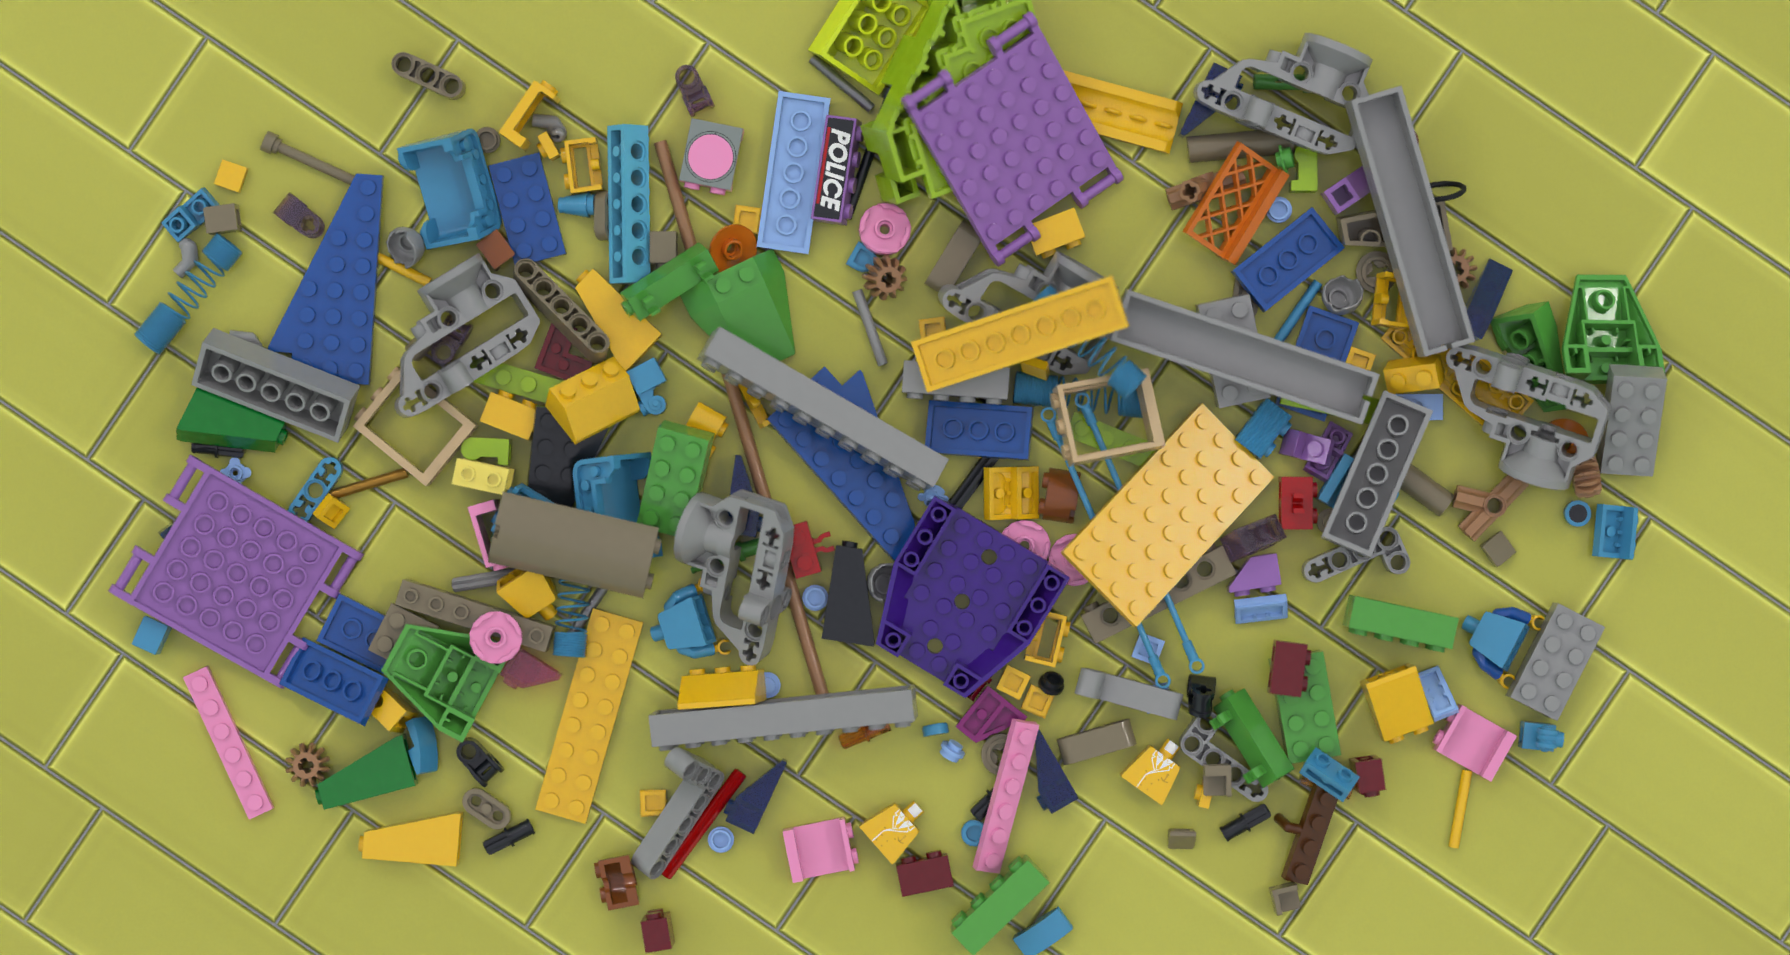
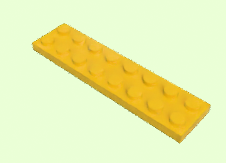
M1109 276L912 341L911 344L928 393L1130 326L1114 276Z
M592 609L587 627L588 632L586 633L588 635L586 636V657L578 658L535 810L586 824L644 622L600 609Z

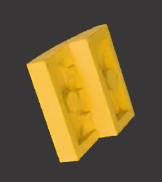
M1039 466L983 467L984 520L1039 519Z

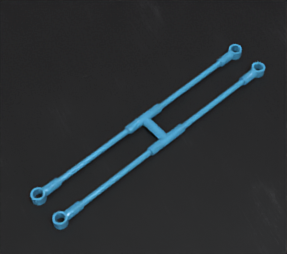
M1085 392L1076 394L1075 404L1080 407L1087 425L1091 427L1100 451L1107 450L1096 425L1097 420L1090 406L1089 395ZM1080 395L1087 397L1085 405L1078 404L1077 398ZM1045 407L1041 411V418L1046 422L1053 440H1056L1061 451V445H1064L1062 434L1058 435L1056 430V411L1052 407ZM1046 410H1051L1054 414L1049 420L1043 416ZM1112 459L1105 460L1117 490H1119L1123 485ZM1066 460L1065 463L1091 520L1095 513L1075 467H1069ZM1168 592L1164 599L1183 641L1182 646L1189 660V669L1194 674H1200L1203 672L1205 664L1198 657L1192 641L1189 640ZM1140 623L1136 628L1148 653V660L1155 674V683L1159 688H1167L1171 683L1170 676L1165 673L1157 654L1155 655L1144 627ZM1195 661L1201 662L1202 665L1197 671L1192 669V664ZM1160 676L1167 677L1168 681L1165 685L1158 683Z

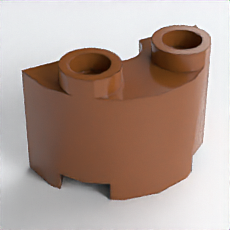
M1049 468V473L1044 472L1042 488H1047L1045 499L1040 498L1038 514H1043L1042 519L1073 524L1079 494L1069 470ZM1077 472L1080 479L1081 472Z
M630 854L602 859L594 863L596 877L601 878L604 887L599 888L602 903L607 902L608 911L639 905V896L636 889L637 880L634 866L630 861Z

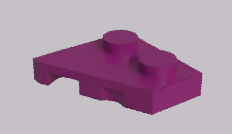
M987 685L955 727L977 743L1010 727L1012 718L1026 720L1027 716Z

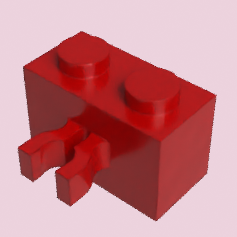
M1279 477V529H1313V524H1317L1318 513L1317 508H1313V498H1317L1318 487L1317 482H1313V477Z
M808 521L794 524V538L790 560L796 579L822 571L817 555L819 551H835L834 545L830 547H815L816 543L822 542L823 538L830 537L831 534L828 531L813 539Z

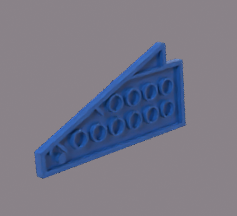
M357 173L283 316L268 349L274 352L292 353V359L355 384L370 385L384 176Z
M825 366L811 378V380L878 418L861 370H858L843 385L836 380ZM777 410L774 411L766 419L771 423L770 425L892 561L895 562L916 527L899 476L894 478L883 471L884 467L876 462L874 465L865 462L860 458L862 454L855 450L849 452L838 446L839 441L830 436L829 439L820 436L815 432L816 428L808 423L804 426L792 419L793 414L786 410L783 413Z

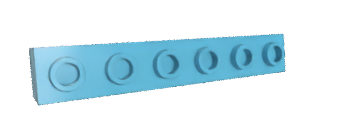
M631 124L607 126L609 284H634L651 273L648 126Z

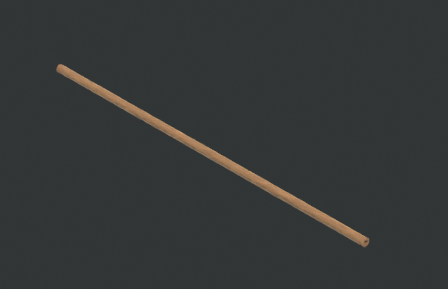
M667 140L654 143L686 251L697 243ZM723 379L756 493L772 499L739 386H734ZM789 561L785 586L792 589L789 606L815 694L829 693Z

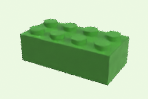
M664 420L659 425L637 523L659 528L658 532L675 536L680 518L690 499L696 493L702 492L715 433Z
M1349 595L1343 625L1349 627L1348 632L1367 636L1368 632H1373L1374 638L1393 642V637L1400 638L1399 643L1419 647V642L1425 643L1426 649L1444 653L1445 648L1453 649L1459 618Z
M1321 650L1311 651L1310 665H1305L1304 676H1308V685L1306 692H1302L1301 697L1275 694L1284 752L1291 764L1305 762L1315 747L1330 757L1341 755L1325 658Z
M1027 855L1023 858L1020 856L1016 857L1008 865L1009 871L1004 876L999 874L990 882L989 891L985 894L980 892L970 902L971 908L966 913L961 910L951 920V933L972 955H975L1050 883L1048 877Z

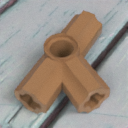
M1208 172L1184 181L1182 184L1165 189L1171 210L1173 211L1197 202L1200 203L1218 172ZM1238 172L1239 184H1245L1244 172ZM1232 175L1224 178L1223 190L1234 187Z
M1506 475L1490 493L1457 485L1454 492L1455 496L1452 500V507L1470 511L1458 527L1467 537L1475 542L1498 517L1505 513L1510 504L1529 484ZM1492 498L1497 499L1499 502V509L1495 513H1491L1487 508V503Z

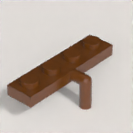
M1313 783L1299 824L1290 822L1281 813L1274 816V821L1285 832L1296 834L1281 877L1284 880L1304 885L1309 884L1338 801L1336 797Z

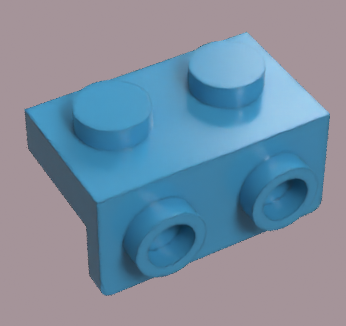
M1597 504L1592 556L1633 560L1638 524L1637 507Z
M1316 747L1299 772L1342 802H1344L1360 778L1350 769Z

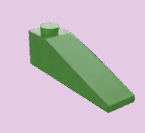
M1549 301L1527 304L1490 319L1496 341L1502 351L1506 350L1507 353L1525 356L1530 359L1529 363L1564 374L1557 325ZM1535 376L1532 379L1534 381L1533 386L1537 387L1541 384L1538 382V377ZM1535 398L1543 412L1567 409L1566 405L1548 399L1543 401Z

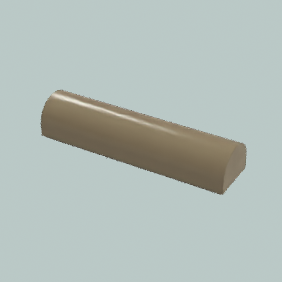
M1261 130L1186 137L1189 163L1226 160L1237 141L1261 157L1274 156L1275 152H1279V145H1282L1284 148L1291 147L1294 153V144ZM1241 151L1237 159L1246 158V153Z
M1410 464L1400 488L1437 516H1440L1447 509L1455 496L1412 464Z

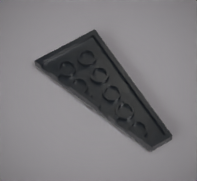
M535 405L527 486L555 504L572 507L575 502L573 467L579 460L595 458L608 428L574 444L545 406Z

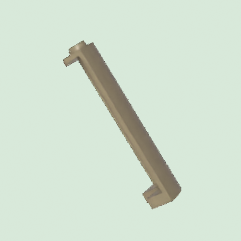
M503 492L490 546L489 563L640 598L644 597L645 589L651 590L654 574L649 573L653 554H659L662 539L657 538L659 528Z

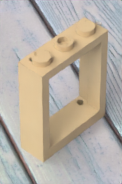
M395 367L387 377L390 381L385 388L379 387L370 399L373 400L371 405L367 409L363 407L356 414L354 420L357 422L353 427L422 484L430 486L459 451L464 440L469 438L479 425L446 398L437 403L459 421L462 426L423 473L366 426L400 384V368ZM427 384L424 393L433 399L436 396V390Z
M1149 368L1141 369L1143 373L1147 374V377L1136 389L1148 440L1145 443L1077 455L1064 395L1109 387L1107 382L1111 375L1056 385L1052 389L1053 393L1050 394V402L1058 415V419L1055 421L1058 435L1062 434L1064 445H1061V453L1064 461H1068L1069 467L1159 450L1165 446Z

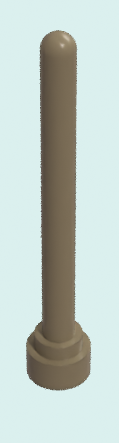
M268 131L265 135L260 150L268 154H277L279 152L351 185L355 177L354 175L282 143L283 140L279 139V135Z

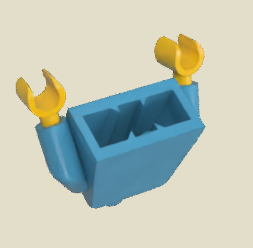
M701 578L696 585L690 584L673 592L664 604V611L658 614L660 624L652 626L650 629L652 639L655 642L665 639L668 649H676L679 654L693 659L713 656L715 652H719L722 655L729 654L731 650L721 651L720 645L723 642L730 641L726 638L716 640L703 595H698L699 591L703 593V588L700 587Z

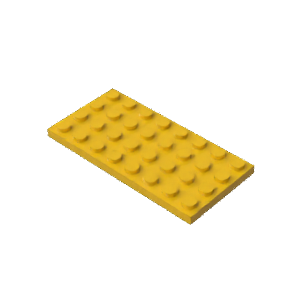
M1203 403L1199 404L1165 440V446L1156 450L1060 552L1133 627H1137L1274 478L1248 449L1235 440L1236 437Z

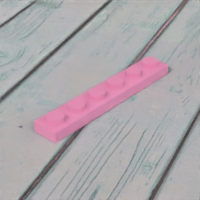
M209 666L183 677L249 820L273 809L274 805Z
M1012 718L972 866L976 871L1000 874L1040 726L1036 722Z

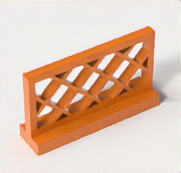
M1237 141L1182 232L1215 253L1220 259L1236 265L1290 175L1276 168L1250 148ZM1243 151L1246 153L1247 165L1237 167L1236 159L1240 152ZM1263 165L1267 170L1261 179L1256 180L1254 168ZM1248 170L1250 182L1240 185L1238 172ZM1232 175L1234 187L1223 190L1224 178ZM1251 188L1249 200L1242 203L1240 190ZM1234 192L1236 205L1226 207L1224 195ZM1218 197L1220 210L1210 212V201ZM1237 210L1238 218L1234 224L1228 225L1227 213ZM1221 215L1222 227L1212 230L1211 217ZM1205 220L1206 232L1201 234L1193 232L1198 221ZM1223 233L1224 241L1218 249L1214 246L1213 235Z

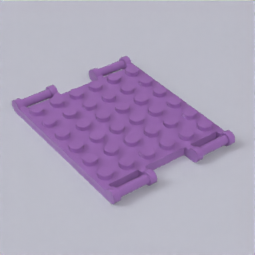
M1030 11L1022 16V20L997 37L992 36L987 39L986 43L994 58L955 85L950 73L943 69L937 73L938 77L913 94H907L901 98L903 106L991 260L998 267L1004 264L1005 259L1031 241L1035 242L1041 238L1040 232L1031 220L1068 194H1071L1077 206L1082 209L1089 204V200L1109 186L1124 180L1121 171L1113 162L1039 28L1036 17ZM1028 28L1030 32L1028 35L1006 50H1002V45ZM942 86L944 87L945 91L917 109V103ZM1106 169L1107 176L1083 193L1079 188L1081 185ZM1023 227L1025 230L1024 234L1001 250L997 249L996 245Z
M189 455L186 460L188 464L170 494L166 493L163 498L164 502L180 510L179 515L155 555L135 545L132 550L133 555L116 584H112L108 591L257 676L284 689V686L279 683L292 657L299 649L306 651L309 647L301 637L293 633L319 590L337 599L338 595L341 594V587L356 562L361 561L364 554L204 463L197 457ZM196 469L204 472L186 503L180 501L181 494ZM344 552L348 557L332 584L324 583L341 553ZM143 559L149 565L130 594L124 589ZM290 642L294 647L278 674L271 673L287 643Z

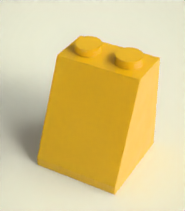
M1407 663L1359 681L1382 741H1389V744L1404 740L1403 735L1407 733L1421 734L1429 730V725L1434 724L1415 665Z

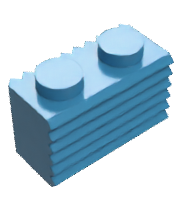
M1266 398L1237 434L1235 440L1258 459H1261L1263 455L1268 457L1276 447V444L1273 443L1279 434L1283 437L1292 426L1289 422L1292 416Z

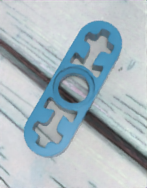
M327 457L321 460L289 506L288 511L297 515L295 508L302 507L306 501L301 500L304 495L307 500L315 503L314 507L308 504L305 508L306 517H300L309 522L314 516L312 513L343 473L341 461L334 457ZM334 462L336 464L334 467L337 471L336 474L330 473L325 479L330 481L329 485L323 480L316 478L318 473L323 477L327 472V469L324 467L325 464H332ZM313 483H319L323 488V493L319 498H313L309 494V487Z

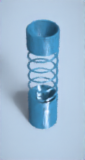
M215 233L216 235L207 243L202 252L220 270L222 275L194 260L195 265L214 285L185 271V274L202 290L205 296L193 291L179 281H176V284L193 300L196 306L168 292V295L184 310L188 317L159 302L143 325L134 333L136 338L155 353L161 354L165 350L164 348L170 344L169 342L175 338L174 336L186 324L184 319H190V314L180 302L195 309L199 308L197 301L188 291L202 298L208 297L206 291L196 280L209 287H216L215 281L204 269L219 277H224L225 274L221 268L229 271L237 259L241 257L242 252L219 233Z
M1049 285L1033 301L1059 292L1052 285ZM1104 337L1092 348L1080 355L1088 340L1085 341L1079 349L1078 357H1083L1096 348L1088 361V367H1092L1108 356L1101 365L1098 376L1105 375L1117 366L1107 385L1111 386L1123 399L1129 397L1147 377V374L1143 373L1131 360L1124 363L1127 356L1122 357L1112 367L1100 374L1109 358L1117 349V346H1114L1104 356L1090 364L1107 337Z
M1017 371L1013 403L1019 405L1029 404V406L1034 405L1037 407H1052L1050 402V394L1053 393L1052 389L1056 385H1060L1061 380L1065 384V378L1061 376L1058 381L1057 375H1049L1047 381ZM1075 377L1072 382H1077V377ZM1104 388L1105 414H1108L1112 396L1114 393L1113 388L1111 390L1108 405L1106 388ZM1100 389L1097 390L1094 406L1093 390L1090 391L1091 408L1093 412L1096 408ZM1137 390L1126 399L1121 397V401L1118 394L1119 416L1143 418ZM1069 394V395H1068V398H1067V402H1066L1067 408H1068V405H1069V401H1070L1071 394ZM1082 395L1081 402L1080 398H1077L1078 404L1083 405L1085 395Z
M560 579L558 583L561 585L585 591L558 593L557 596L561 599L583 604L559 606L556 610L583 618L557 620L555 624L566 628H574L582 632H554L553 655L585 658L587 649L586 636H588L586 633L588 631L559 622L588 620L589 617L586 615L561 609L586 607L590 604L560 595L589 593L591 590L563 583L562 581L567 580Z

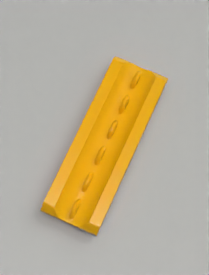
M1063 70L1100 136L1170 154L1183 103Z
M1389 328L1381 337V340L1402 358L1417 357L1410 328ZM1451 349L1439 352L1445 379L1438 389L1483 427L1484 419L1469 411L1464 405L1455 371L1447 364L1446 355ZM1459 351L1456 354L1459 362L1465 359L1462 357V352ZM1473 356L1470 360L1473 362L1476 356ZM1486 359L1479 361L1482 370H1491L1490 362ZM1479 379L1477 381L1475 396L1481 402L1523 415L1534 402L1527 395L1518 392L1513 394L1494 386L1491 387V383Z

